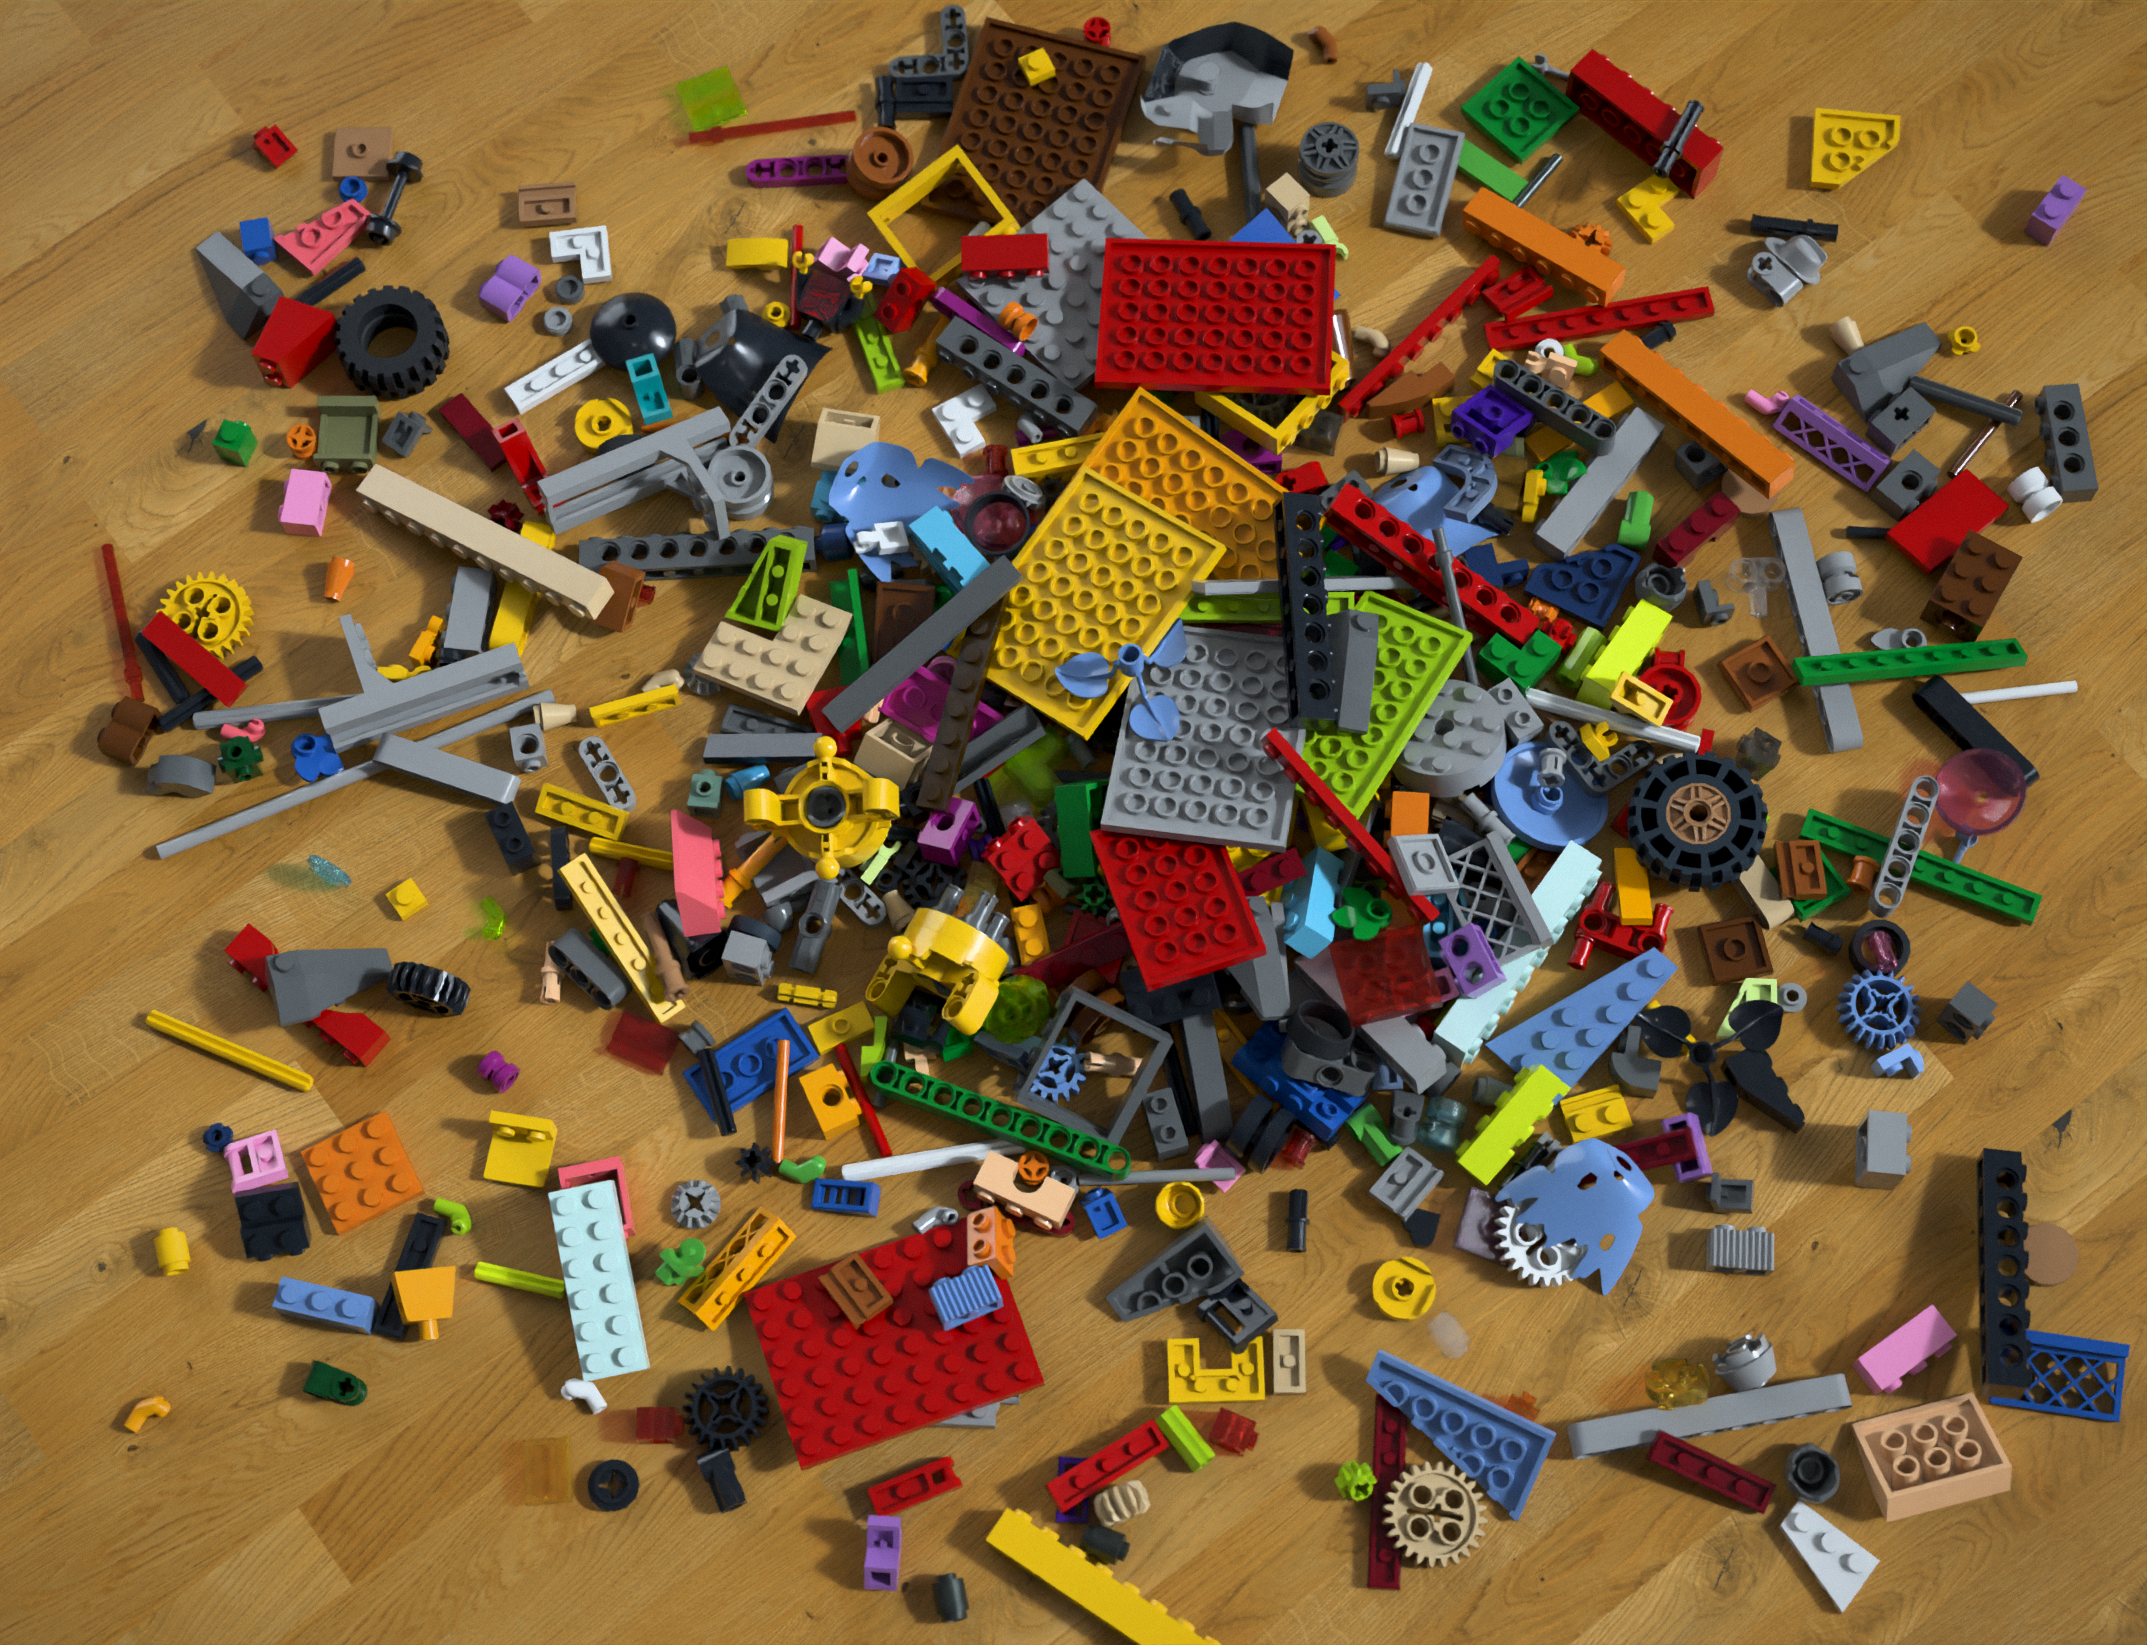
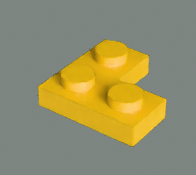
M1652 175L1619 197L1616 201V206L1652 245L1674 229L1675 224L1660 207L1676 197L1679 189L1668 177L1662 179Z

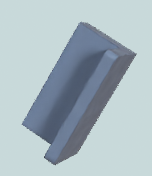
M1006 1023L996 1037L981 1030L974 1041L988 1056L1025 1072L1029 1065L1026 1060L1030 1050L1034 1045L1038 1047L1042 1039Z

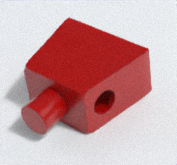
M850 685L813 692L805 704L815 733H823V736L831 737L836 742L837 752L835 756L837 758H844L853 754L851 741L862 738V720L860 718L841 734L821 710Z

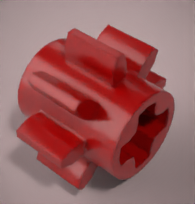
M1560 618L1554 619L1552 622L1546 620L1540 630L1562 646L1560 654L1562 651L1567 654L1577 638V635L1571 633L1573 630L1572 625Z

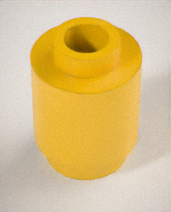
M177 1227L159 1231V1236L153 1240L159 1269H163L164 1276H173L189 1271L188 1264L191 1262L185 1232H178Z

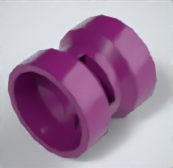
M494 1050L482 1060L476 1074L483 1080L492 1082L493 1088L499 1093H504L514 1084L520 1074V1069L513 1063L505 1062L503 1055Z

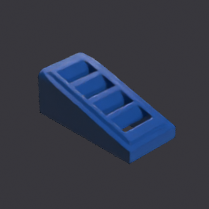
M816 1178L811 1209L877 1217L881 1188L874 1182ZM826 1187H831L829 1202L824 1203ZM843 1189L841 1203L837 1204L838 1191ZM854 1190V1204L850 1205L851 1192ZM864 1192H866V1193H865L864 1206H862V1205H863V1199H864Z

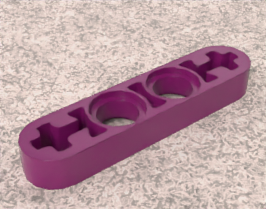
M827 155L756 159L747 165L746 176L748 183L754 188L849 183L846 178V172L840 173V166H845L848 156ZM812 166H819L823 169L821 174L817 176H811L807 173L808 169ZM827 166H831V174H828ZM785 167H790L795 171L792 176L787 178L782 177L779 172ZM771 169H774L775 177H771ZM757 170H762L761 177L757 178Z
M938 287L930 296L929 300L935 309L952 320L957 316L1021 357L1026 352L1025 345L1014 337L1013 334L946 288Z

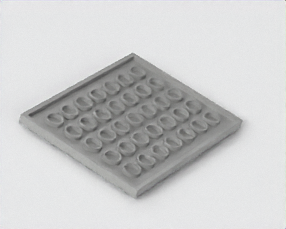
M1183 626L1187 641V652L1184 659L1179 664L1170 668L1158 667L1154 662L1150 665L1144 663V669L1141 672L1149 700L1158 695H1166L1176 703L1180 714L1178 732L1172 740L1167 742L1146 740L1133 732L1129 722L1130 713L1136 705L1144 703L1137 679L1134 677L1129 684L1101 819V830L1285 853L1297 783L1293 784L1287 779L1283 773V766L1277 760L1273 761L1265 754L1262 749L1264 745L1260 742L1275 727L1302 757L1306 729L1290 728L1283 637ZM1308 664L1309 668L1314 671L1313 667Z

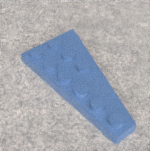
M1654 947L1485 1044V1047L1516 1074L1524 1066L1530 1068L1531 1065L1542 1064L1572 1089L1636 1017V1014L1647 1005L1678 970V967ZM1557 1094L1552 1100L1553 1106L1556 1107L1564 1097Z

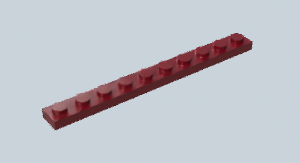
M1294 844L1286 847L1285 853L1274 852L1235 870L1246 897L1262 895L1307 875ZM1120 921L1012 969V972L1026 1000L1076 978L1091 969H1096L1132 953Z

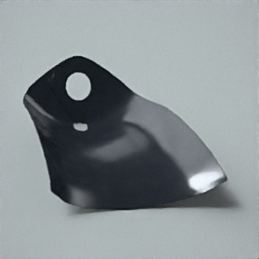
M737 309L725 314L700 337L696 352V369L712 393L728 409L741 418L781 360L788 355L799 356L806 363L807 375L764 435L765 438L775 444L781 426L800 389L817 363L826 353L834 348L797 335L755 313ZM715 332H720L718 341L711 346H707L706 342L709 336ZM730 337L735 338L736 342L734 345H727L729 339H731ZM798 363L796 365H788L787 369L790 373L786 379L782 375L779 377L788 386L791 385L787 380L792 372L797 374L800 371L797 367ZM780 385L773 386L769 391V396L773 400H778L784 395V388ZM757 409L752 415L753 422L757 424L763 423L767 419V411L765 409Z

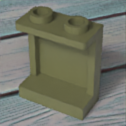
M318 396L317 407L321 413L318 451L313 454V461L318 471L326 472L327 474H335L338 471L364 474L367 471H371L374 465L377 464L381 407L376 396Z

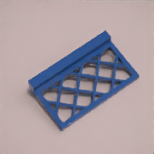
M2000 1328L2003 1334L2012 1336L2008 1329ZM2026 1329V1339L2031 1340V1351H2033L2030 1354V1358L2027 1359V1365L2037 1377L2031 1383L2030 1389L2041 1382L2051 1394V1397L2042 1404L2035 1403L2027 1393L2030 1389H2026L2023 1396L2028 1402L1999 1397H1989L1988 1402L2120 1422L2126 1358H2129L2130 1345ZM2040 1352L2047 1353L2055 1363L2043 1374L2031 1362V1359ZM2054 1354L2065 1357L2059 1361ZM2072 1357L2079 1358L2087 1368L2075 1379L2072 1378L2062 1365ZM2087 1359L2096 1360L2097 1362L2091 1366ZM2103 1362L2116 1363L2115 1377L2106 1384L2095 1369ZM2059 1368L2070 1383L2056 1393L2045 1378ZM2091 1373L2101 1388L2090 1397H2087L2077 1382ZM2113 1384H2114V1392H2112V1391L2109 1389V1387H2111ZM2072 1386L2084 1400L2074 1409L2067 1408L2059 1397ZM2104 1391L2113 1401L2111 1414L2100 1413L2091 1402ZM2055 1400L2059 1406H2052L2049 1404ZM2086 1405H2088V1407H2089L2092 1411H2086V1410H2081V1409H2082L2083 1407H2085Z

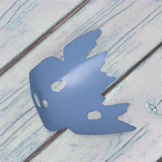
M872 442L843 461L831 486L828 500L829 505L841 516L849 519L845 531L852 545L854 541H858L856 536L858 532H872L873 525L878 523L902 521L908 539V526L935 506H938L941 511H949L950 508H958L960 506L959 502L937 490V487L947 486L960 489V483L974 484L975 481L962 470L934 458L924 460L922 466L918 468L913 453L905 447L886 442ZM856 461L858 463L856 471L851 476L846 477L845 471L847 467ZM885 474L891 475L897 479L900 485L896 488L886 487L883 485L881 478ZM864 476L866 482L863 485H858L857 482ZM874 548L869 552L858 554L880 581L891 582V561L905 568L918 566L908 551L879 555L877 548Z
M1591 1138L1563 1149L1556 1157L1554 1173H1551L1545 1166H1534L1507 1184L1497 1194L1495 1200L1499 1202L1511 1198L1512 1204H1516L1527 1198H1538L1515 1221L1520 1224L1527 1222L1529 1225L1544 1224V1233L1547 1235L1545 1248H1550L1572 1238L1576 1239L1578 1247L1587 1245L1588 1251L1575 1269L1572 1279L1578 1277L1586 1278L1600 1268L1602 1294L1607 1295L1621 1277L1634 1253L1643 1227L1639 1221L1638 1214L1645 1211L1653 1200L1654 1189L1627 1154L1605 1142ZM1616 1156L1623 1158L1630 1165L1631 1171L1623 1168L1617 1161ZM1615 1171L1623 1176L1622 1180H1617L1614 1177ZM1593 1173L1597 1176V1182L1594 1186L1585 1190L1577 1187L1585 1175ZM1604 1235H1614L1615 1239L1611 1247L1607 1251H1603L1599 1243Z

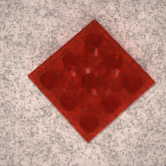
M1419 923L1378 932L1370 940L1362 941L1352 938L1328 945L1351 1028L1443 1007L1442 998Z

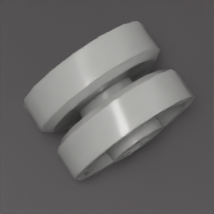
M744 445L730 446L720 451L711 460L707 472L724 497L727 518L738 521L751 520L762 515L770 507L775 495L774 482L770 465L762 453L755 448Z

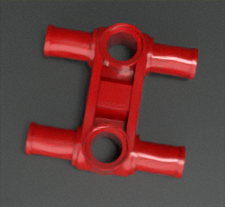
M1599 881L1592 901L1583 908L1574 931L1575 944L1567 965L1573 969L1584 971L1593 948H1598L1628 961L1645 953L1646 951L1642 945L1646 943L1652 944L1659 952L1663 953L1667 942V934L1665 932L1674 913L1673 908L1657 903L1654 907L1652 925H1621L1620 916L1607 911L1616 887L1611 883ZM1593 921L1598 925L1599 929L1595 931L1589 930L1584 923Z

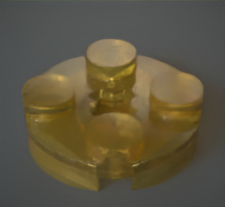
M1668 1358L1658 1361L1652 1365V1371L1649 1374L1647 1372L1645 1374L1646 1394L1651 1400L1657 1402L1659 1409L1664 1411H1671L1676 1407H1686L1693 1404H1704L1708 1400V1392L1710 1390V1376L1706 1367L1696 1362L1697 1367L1687 1364V1359Z

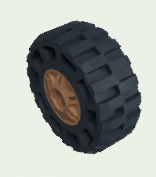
M1692 750L1684 751L1683 756L1676 758L1674 754L1663 758L1661 765L1654 764L1646 771V776L1638 781L1634 788V794L1630 799L1627 816L1630 847L1636 851V859L1639 864L1650 869L1649 874L1656 880L1663 878L1668 881L1667 886L1678 889L1679 885L1689 887L1688 892H1699L1701 887H1708L1712 891L1721 888L1722 883L1728 882L1731 884L1740 878V874L1743 871H1748L1754 864L1766 835L1768 811L1767 804L1762 800L1763 792L1759 784L1752 783V775L1745 768L1739 770L1735 767L1736 761L1729 757H1725L1724 760L1716 758L1715 752L1705 751V755H1695V751Z

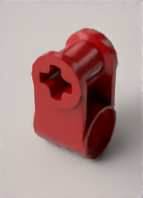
M1311 461L1298 468L1282 472L1275 478L1276 483L1293 493L1319 496L1331 487L1318 461Z

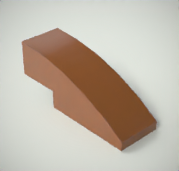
M1441 361L1420 377L1410 370L1367 402L1365 416L1369 420L1389 418L1392 414L1397 416L1412 412L1413 409L1418 407L1421 409L1430 405L1433 398H1443L1452 392L1456 377Z

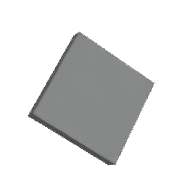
M1439 834L1392 836L1386 841L1409 896L1455 893L1460 889Z

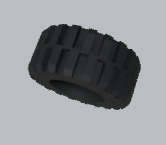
M393 285L383 286L382 290L372 288L367 290V295L362 297L360 294L353 299L354 304L352 306L348 304L343 309L344 318H338L335 326L337 331L334 333L337 355L348 378L353 380L354 385L361 391L366 389L367 394L370 396L378 397L381 394L383 399L393 400L394 396H400V399L409 398L410 393L416 391L419 394L425 391V385H433L438 380L436 374L443 373L446 367L444 360L447 361L450 354L448 347L450 344L449 336L435 304L430 299H425L424 294L414 290L411 293L409 287L399 286L398 289H394ZM404 327L417 332L413 345L401 355L392 358H379L367 353L372 340L384 330Z

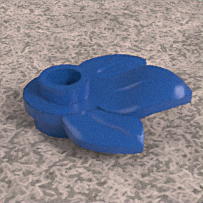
M304 733L297 736L292 742L291 753L296 759L295 770L303 780L313 783L319 774L329 777L344 771L343 762L336 754L330 734L315 737L312 734Z

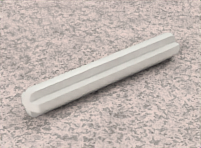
M1426 62L1416 65L1384 152L1390 160H1398L1401 157L1409 124L1414 122L1431 76L1432 68Z

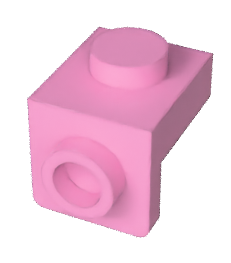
M1216 1140L1211 1144H1204L1195 1155L1197 1159L1194 1163L1197 1169L1235 1167V1180L1211 1181L1224 1194L1246 1171L1233 1157L1224 1152V1149Z

